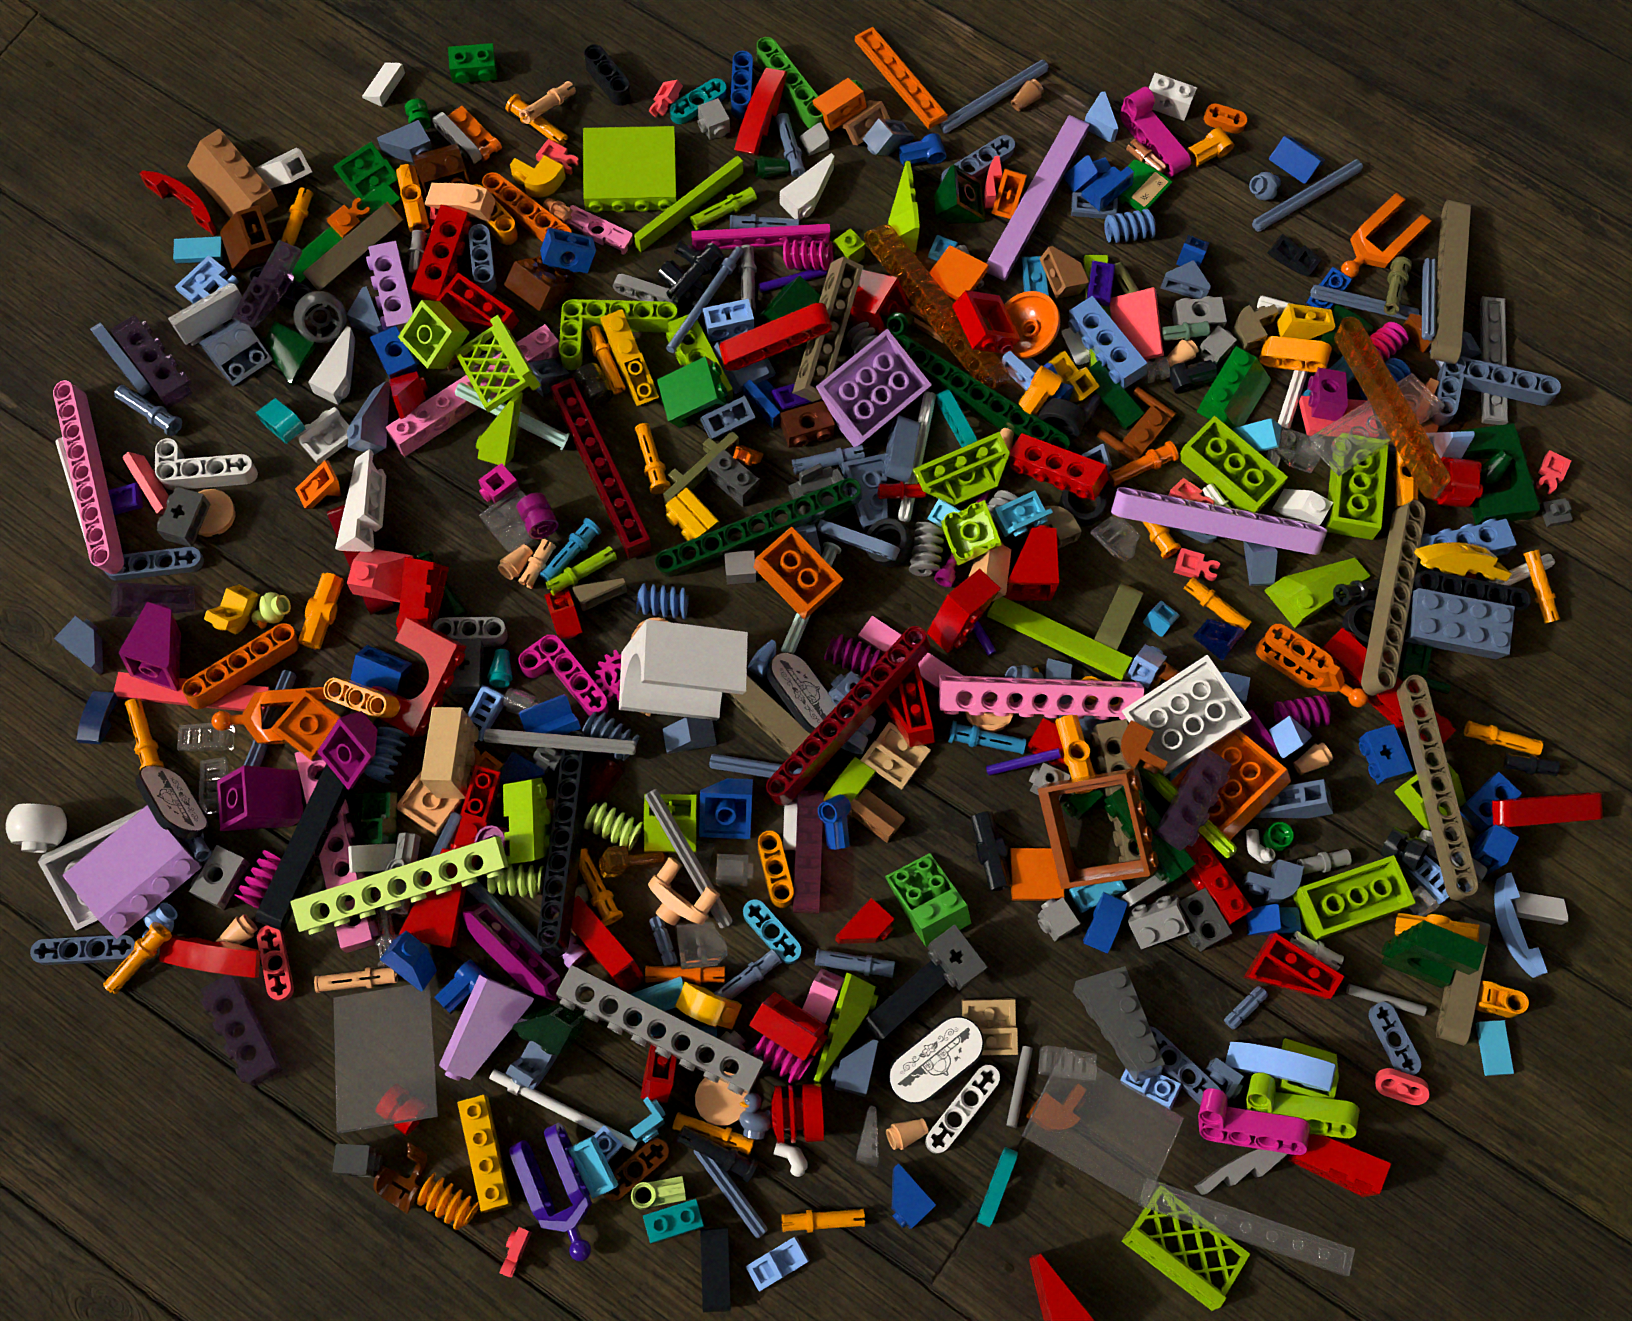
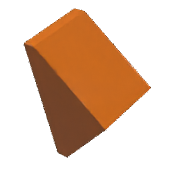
M1004 169L992 214L1008 219L1012 218L1019 205L1027 175Z

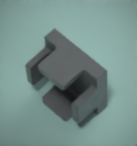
M821 463L800 472L799 481L789 485L788 491L792 498L796 499L844 480L838 468L833 470L829 466L823 469ZM847 488L844 492L846 496H848L849 488ZM826 496L821 503L826 506L831 505L834 498ZM803 505L799 510L802 515L810 512L811 507ZM853 506L820 519L829 521L852 510ZM820 519L810 522L808 524H815V526H817Z

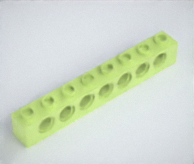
M493 837L290 902L299 932L308 930L309 935L324 931V925L332 922L335 927L349 923V917L359 914L360 919L375 915V909L383 906L386 911L400 907V901L410 898L411 903L426 899V893L436 890L437 895L451 891V885L461 882L462 887L477 883V877L487 874L488 879L502 875V869L509 867L501 838ZM475 855H479L483 859V866L480 870H476L472 866V859ZM450 863L455 864L458 868V873L454 878L449 877L446 872L447 866ZM425 871L432 875V882L429 886L424 885L421 881V876ZM399 879L404 880L407 885L406 891L403 894L396 890V883ZM374 887L378 888L381 892V898L377 902L372 900L370 895ZM349 895L355 899V906L352 910L348 909L345 905V900ZM323 903L327 904L330 909V913L326 918L320 914V907Z

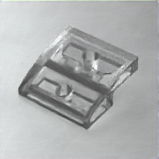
M518 487L479 515L487 528L509 553L519 548L522 544L527 545L534 540L529 537L525 528V522L522 521L516 508L517 503L526 496Z

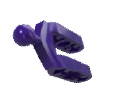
M556 1123L546 1128L544 1135L573 1206L556 1214L533 1151L525 1140L512 1145L509 1148V1153L530 1209L539 1221L540 1227L563 1232L567 1231L572 1243L569 1248L570 1256L572 1259L581 1262L590 1256L591 1245L588 1241L581 1238L577 1227L590 1209L592 1201L589 1196L590 1193L568 1151L572 1146L563 1125Z

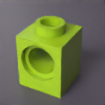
M850 228L833 241L834 258L837 260L844 256L859 263L864 259L866 243Z

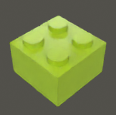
M421 300L398 338L427 369H446L455 355L454 351L460 348L470 332L440 301Z

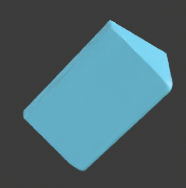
M1266 419L1233 428L1232 431L1256 451L1261 452L1279 447L1282 425L1273 419Z

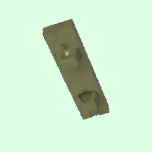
M731 431L718 444L711 438L703 442V450L707 454L684 475L676 469L668 474L669 481L673 485L663 493L664 504H667L685 488H689L692 491L708 476L707 465L723 449L730 455L734 453L736 446H739V437Z

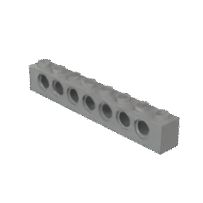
M573 965L570 966L556 992L558 998L561 999L560 1004L573 1011L577 1007L585 1011L583 1016L594 1022H598L601 1019L609 1023L608 1029L620 1035L623 1031L633 1035L631 1040L644 1047L648 1043L656 1047L655 1052L667 1059L672 1055L680 1059L679 1064L691 1071H694L695 1067L704 1071L703 1077L715 1083L721 1080L729 1084L727 1089L742 1096L743 1092L750 1094L764 1066L763 1061ZM583 991H594V998L590 1002L581 1001L580 996ZM608 1002L618 1003V1009L614 1014H606L604 1012V1007ZM634 1013L640 1014L642 1022L638 1026H630L628 1024L630 1015ZM658 1025L666 1028V1034L660 1039H656L651 1035L652 1029ZM685 1037L690 1040V1046L687 1050L680 1051L676 1049L675 1044L679 1038ZM708 1049L714 1052L715 1056L711 1062L703 1063L700 1061L699 1055L703 1050ZM728 1062H735L738 1064L739 1070L734 1075H727L723 1071L724 1065Z

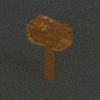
M626 846L608 847L599 859L600 873L604 878L618 877L630 865L663 863L664 855L663 852L629 855Z

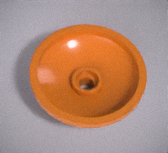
M1027 291L1012 297L1004 304L1020 337L1018 343L1011 350L1019 359L1031 358L1042 353L1052 344L1059 331L1060 312L1056 303L1049 296L1037 291Z

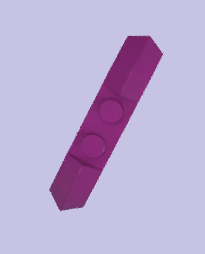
M478 903L462 908L464 921L473 938L509 975L530 992L545 999L556 1000V992L561 985L560 976L487 903Z

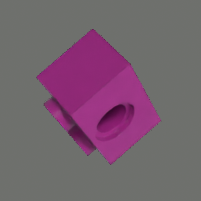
M1318 367L1315 375L1311 376L1308 382V390H1311L1308 405L1311 407L1312 417L1340 422L1348 407L1346 372Z

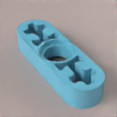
M759 900L748 901L743 908L745 921L767 946L776 952L783 963L793 964L798 961L801 955V946L763 902ZM759 907L761 909L759 914L763 920L767 916L770 919L766 920L761 925V928H758L757 925L760 924V920L756 916L749 917V908L757 909ZM769 925H775L779 928L780 933L778 937L770 939L764 933L765 928ZM784 935L787 937L784 940L787 947H795L794 957L791 955L785 957L783 955L785 949L781 944L777 948L774 946V944L782 940Z

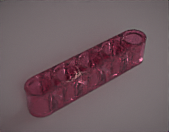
M803 789L798 794L793 913L819 914L823 821L818 815V807L824 801V790Z

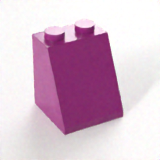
M147 602L122 645L119 654L130 676L174 691L178 690L181 632L168 606L161 603L156 605Z
M243 765L217 780L220 831L291 827L300 821L304 812L299 770Z

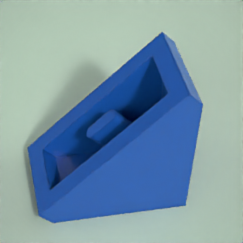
M1188 235L1176 265L1182 266L1194 260L1197 266L1200 267L1209 242Z

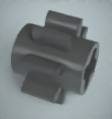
M538 747L533 756V759L537 761L535 764L536 768L546 774L550 769L556 772L560 768L562 749Z

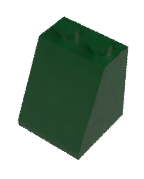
M799 275L780 290L756 320L764 325L804 307L819 303L821 295ZM807 342L795 347L804 353Z

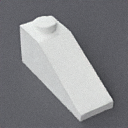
M832 153L780 191V205L794 219L799 218L801 220L803 217L806 218L813 213L834 169V155Z
M345 327L309 380L314 394L337 405L348 396L351 387L355 337L350 327Z

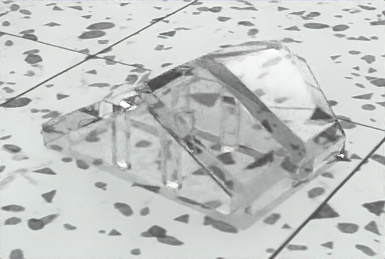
M1112 515L1090 532L1114 557L1125 562L1134 556L1137 541L1140 537L1122 517Z
M705 922L703 925L697 923L676 925L681 969L717 966L728 955L726 941L715 929V925L712 922Z

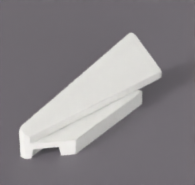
M370 449L355 460L335 547L339 551H373V531L376 532L383 527L386 475L383 469H376L372 462L374 453Z

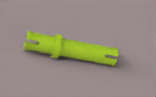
M748 187V189L736 195L730 194L724 201L690 216L691 223L698 230L731 212L736 213L740 211L741 207L757 200L756 194L752 187Z
M608 546L572 568L567 567L564 569V573L546 582L547 588L552 589L550 592L554 596L570 585H577L578 581L617 560L615 552L611 553L613 549Z

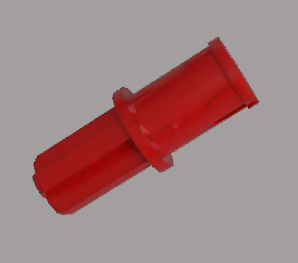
M900 481L899 484H878L879 499L894 498L903 501L904 498L926 497L927 494L923 492L920 484H903V481Z

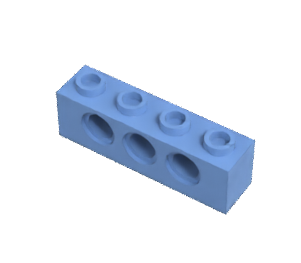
M1093 296L1069 310V327L1074 333L1078 332L1082 337L1084 346L1088 350L1091 349L1095 353L1096 360H1100L1102 366L1108 369L1109 375L1115 384L1119 383L1125 389L1147 374L1148 363ZM1090 325L1097 326L1096 328H1088ZM1103 342H1109V343H1111V344H1109V345H1102L1101 343H1103ZM1116 359H1123V360H1125V361H1123V362H1116L1115 360H1116Z
M1493 518L1480 525L1474 526L1471 523L1454 531L1449 528L1438 532L1436 535L1422 534L1420 547L1438 543H1458L1459 541L1485 547L1495 556L1508 554L1517 544L1507 519L1497 521L1496 518ZM1481 537H1484L1487 542L1483 541ZM1418 557L1416 566L1417 573L1425 570H1432L1423 566L1420 563L1421 559Z

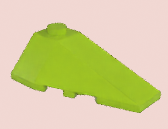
M906 161L889 217L888 229L883 231L884 244H888L889 253L916 252L920 226L918 205L915 202L916 193L915 188H913L911 161Z
M846 973L828 1032V1038L815 1075L814 1084L821 1082L866 1018L869 1009L874 1011L878 995L874 994L875 986L849 973Z

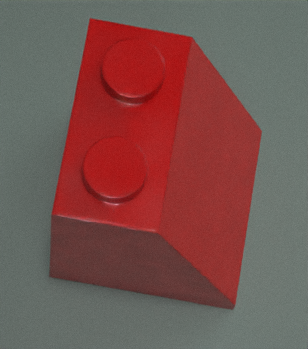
M862 270L847 323L856 326L862 322H868L869 327H874L876 330L874 335L879 336L887 329L886 322L890 314L909 312L911 306L898 278Z
M1039 525L1031 529L1009 577L1006 595L1003 596L1009 600L1052 601L1059 585L1057 528Z

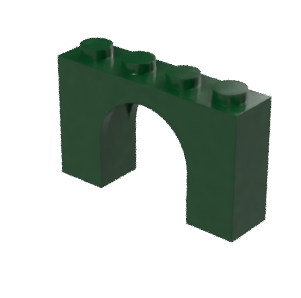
M1515 424L1460 430L1459 432L1474 431V437L1461 459H1491L1502 449H1505L1514 457L1506 469L1510 480L1509 490L1482 494L1480 498H1475L1474 502L1470 505L1475 524L1480 525L1493 518H1496L1497 521L1507 519L1508 522L1531 519L1540 510V500L1534 491V480L1532 475L1529 474L1527 456L1522 451L1521 437L1519 432L1516 431Z
M1423 920L1385 942L1381 951V955H1384L1382 964L1442 988L1450 984L1454 969L1467 975L1479 971L1486 945Z

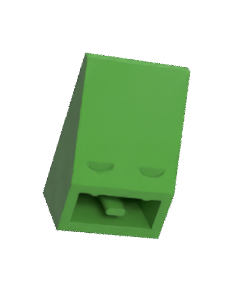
M931 853L885 876L913 929L925 947H928L930 942L953 925H956L960 930L971 924L967 904Z

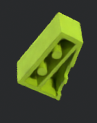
M542 778L503 784L504 817H509V832H504L505 841H510V856L506 857L508 864L533 861L548 856L551 836V813L547 809L545 799L547 789Z

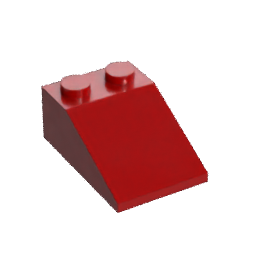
M1041 1254L1032 1255L1029 1258L1043 1320L1094 1321Z

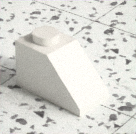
M1283 489L1272 510L1290 520L1320 526L1333 502L1313 491Z

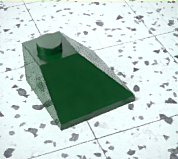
M953 164L950 166L934 195L936 215L950 224L985 222L982 181Z

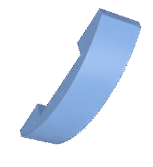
M1506 873L1497 879L1495 885L1494 905L1497 923L1504 942L1514 959L1526 973L1535 978L1548 972L1539 947L1528 949L1512 901L1518 899L1520 895L1512 873Z
M1230 1042L1225 1062L1226 1065L1235 1071L1248 1074L1252 1072L1266 1073L1275 1078L1302 1083L1303 1086L1331 1092L1336 1070L1335 1064L1314 1057L1242 1042Z

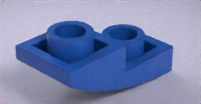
M1332 267L1319 285L1344 291L1352 279ZM1311 296L1306 302L1311 307L1331 309L1334 303L1313 299Z
M1106 892L1102 893L1093 912L1094 918L1083 939L1084 944L1108 954L1126 910L1127 902Z

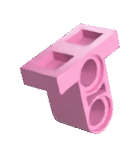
M821 968L812 983L803 1010L826 1024L845 978Z

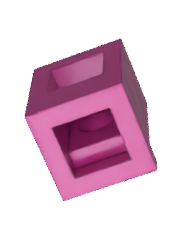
M502 463L478 480L482 488L479 490L482 497L487 502L492 500L495 505L512 492L519 490L517 480Z

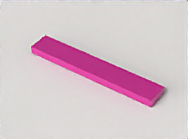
M830 224L691 231L692 247L696 250H705L707 243H713L720 249H734L736 246L741 247L743 245H750V247L753 246L754 248L783 246L786 239L789 240L790 246L793 245L794 240H797L799 245H802L803 240L807 241V245H811L812 240H815L816 244H820L821 240H824L825 244L830 242Z

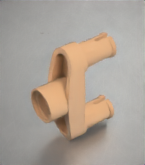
M669 857L659 873L654 875L648 883L652 892L662 902L656 914L673 926L677 924L681 916L703 925L709 917L708 912L720 894L707 886L695 905L691 904L671 888L670 883L683 865L676 859Z

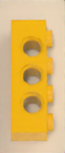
M480 1095L457 1102L481 1212L487 1213L512 1206L489 1098L485 1095Z

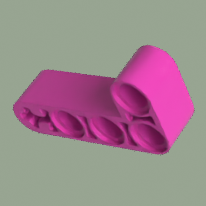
M1145 86L1125 97L1120 118L1134 138L1148 150L1152 149L1154 155L1166 164L1167 168L1164 173L1168 177H1172L1191 165V158L1183 146L1152 111L1155 102L1154 95Z
M546 635L520 654L519 665L526 677L537 678L551 668L589 717L595 711L598 717L604 712L608 713L609 707L605 694L557 636ZM549 646L558 647L553 653L546 652ZM530 660L537 661L534 667L528 668L525 666ZM565 664L573 666L571 670L566 672L560 670ZM584 682L588 684L584 690L575 689L579 683ZM590 697H593L596 704H601V707L592 706Z
M1209 1088L1203 1091L1198 1119L1199 1132L1204 1139L1292 1155H1302L1307 1152L1311 1127L1304 1119L1228 1107L1227 1096L1221 1090Z

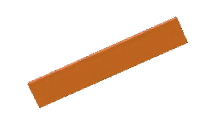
M874 27L855 36L857 45L928 129L947 120L948 114Z

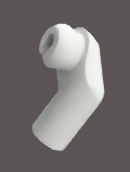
M1246 830L1248 853L1263 864L1273 861L1275 859V852L1272 848H1265L1260 844L1259 830Z
M776 1143L774 1155L788 1158L791 1164L790 1172L796 1177L803 1176L808 1164L801 1149L786 1143Z

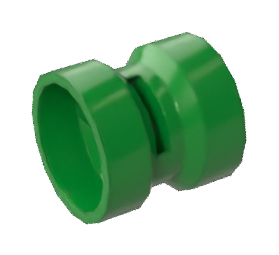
M423 99L409 100L404 106L408 116V123L419 120L423 129H428L432 123L430 115L427 113L426 101Z
M1274 823L1263 833L1262 843L1265 848H1272L1275 853L1281 852L1293 841V830L1286 823Z

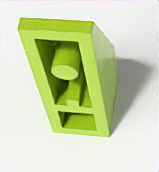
M522 392L517 393L507 403L483 435L478 437L476 449H479L478 459L497 465L502 463L504 466L512 460L522 403Z

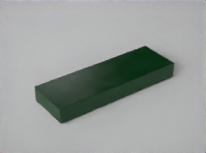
M1100 360L1088 368L1100 386L1093 393L1125 430L1145 414L1119 383L1115 384L1112 381L1109 371L1105 366H1102Z

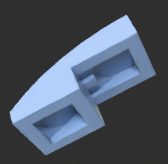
M797 1236L745 1267L758 1291H761L810 1260Z

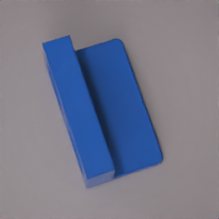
M1290 135L1282 138L1269 157L1270 161L1302 183H1307L1314 171L1320 168L1325 161L1321 156Z
M1113 166L1084 189L1081 196L1100 212L1132 186L1134 171L1127 166L1120 172Z
M748 380L743 384V396L746 397L747 401L772 428L780 424V411L771 396V392L775 388L768 380L756 385L751 380Z
M366 645L355 655L351 680L370 688L373 686L385 687L398 694L401 680L411 671L412 663Z
M565 694L519 712L525 732L566 735L571 731L581 729L578 719L572 713L568 697Z

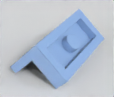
M1008 351L1003 356L1000 367L1027 391L1031 385V376L1036 373L1040 365L1032 358L1019 359L1011 351Z

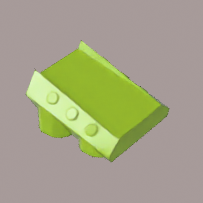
M985 500L973 503L967 509L958 513L951 512L946 514L944 520L941 521L951 552L958 565L1002 545Z

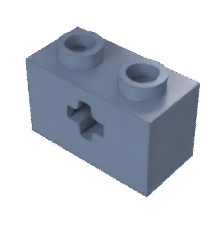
M743 396L702 416L700 421L708 437L714 440L753 421L755 415L746 397Z

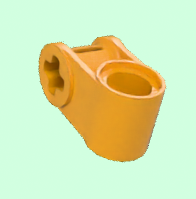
M1480 981L1475 1010L1493 1013L1506 1018L1515 1017L1527 1010L1529 1000L1523 992L1506 988L1493 982ZM1509 998L1513 999L1516 1002V1010L1512 1009L1509 1006Z

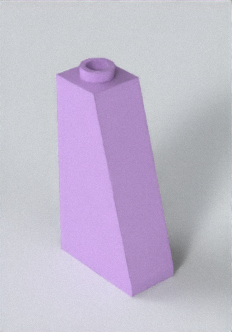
M479 975L440 1061L439 1066L446 1071L445 1075L460 1081L461 1077L470 1080L532 1004L534 998L524 992Z

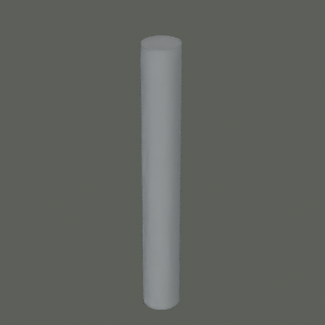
M1352 984L1347 986L1346 994L1377 1003L1386 1002L1394 1008L1421 1016L1426 1014L1427 1007Z
M1022 1046L1006 1126L1017 1128L1033 1048Z

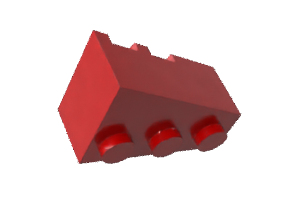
M460 273L456 274L436 300L440 301L465 328L483 333L492 327L490 319L496 315L501 318L510 332L519 322L512 309Z
M405 557L400 608L396 620L397 633H399L406 618L417 619L430 627L438 620L449 567L434 562Z
M979 568L947 595L926 634L947 653L955 647L957 649L961 648L968 640L966 636L975 628L976 622L1002 588Z
M917 664L882 702V705L909 747L935 742L919 665ZM882 676L879 678L878 681H883L887 679L888 676Z
M1277 933L1269 934L1243 978L1321 999H1331L1344 976Z
M1309 1134L1308 1147L1305 1154H1290L1288 1161L1361 1197L1380 1194L1391 1163L1350 1147L1349 1144L1343 1141L1333 1140L1316 1134Z

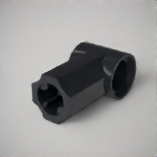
M1211 360L1191 365L1178 363L1167 370V375L1174 392L1181 394L1191 390L1196 385L1215 381L1217 367L1215 362Z

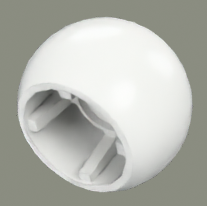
M17 804L11 809L6 820L8 839L12 844L21 845V851L45 853L47 847H55L62 842L67 830L65 813L60 807L52 805Z

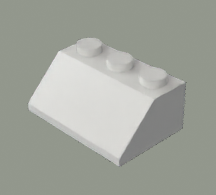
M229 283L168 319L184 344L190 343L193 346L204 340L202 335L209 331L212 333L216 332L228 320H234L238 316L244 317L246 315L244 311L248 310V307L236 285Z

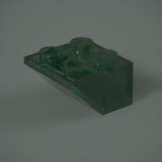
M561 1004L530 1012L514 1023L512 1029L517 1031L522 1039L533 1041L540 1045L541 1049L547 1054L559 1056L575 1043L587 1018L583 1016L584 1012L577 1008L573 1011Z

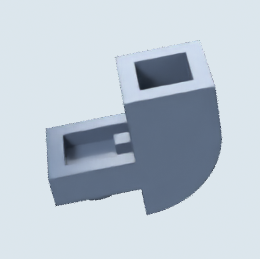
M1277 860L1272 865L1270 877L1249 871L1243 877L1241 887L1247 888L1248 892L1255 895H1263L1265 893L1264 904H1278L1297 891L1304 866Z
M540 1033L529 1041L521 1058L510 1064L506 1074L512 1077L513 1082L517 1085L526 1086L534 1090L550 1070L562 1047Z

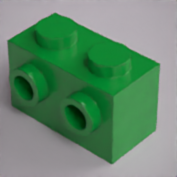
M493 43L448 47L449 70L453 83L498 80Z

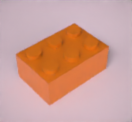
M790 527L758 555L753 566L804 620L840 589L843 578L793 527Z

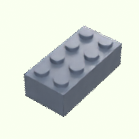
M1418 588L1412 591L1403 642L1499 659L1510 654L1515 606Z

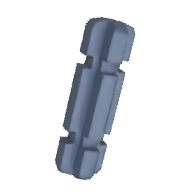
M659 916L653 917L649 922L652 931H655L653 934L659 952L662 954L664 966H673L677 963L675 952H672L673 946L667 928H664L666 926L665 922Z
M1257 986L1233 1010L1234 1012H1231L1224 1019V1022L1231 1029L1237 1028L1242 1023L1241 1020L1246 1019L1259 1006L1258 1003L1263 1002L1268 997L1267 992L1262 987Z

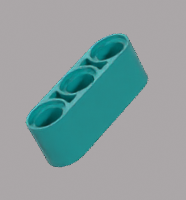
M276 398L255 412L261 422L286 444L306 430L304 424L295 413Z

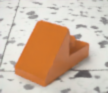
M328 460L321 463L295 488L305 509H313L326 495L341 496L339 481Z

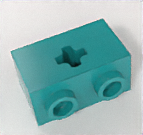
M696 1199L643 1215L650 1244L704 1228Z

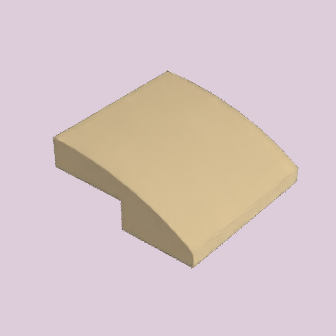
M888 722L860 761L902 790L926 759L931 749L925 745L909 747L898 728L891 722Z
M962 999V1017L972 1020L982 1032L984 1039L982 1055H1018L1015 999Z

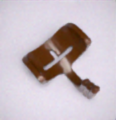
M410 1142L407 1143V1157L415 1161V1168L410 1178H405L382 1165L376 1174L373 1185L378 1196L398 1207L406 1214L411 1210L422 1189L417 1185L416 1181L423 1172L427 1162L425 1151ZM394 1183H398L411 1192L410 1195L404 1194V1191L396 1187Z

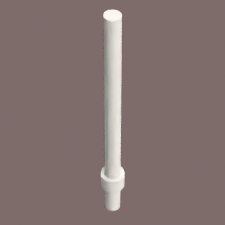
M496 1069L490 1075L489 1079L507 1087L508 1092L516 1096L521 1094L595 1133L604 1126V1124L535 1089L532 1090L526 1086L517 1085L513 1082L512 1077ZM606 1126L623 1143V1147L634 1151L638 1143L636 1140Z

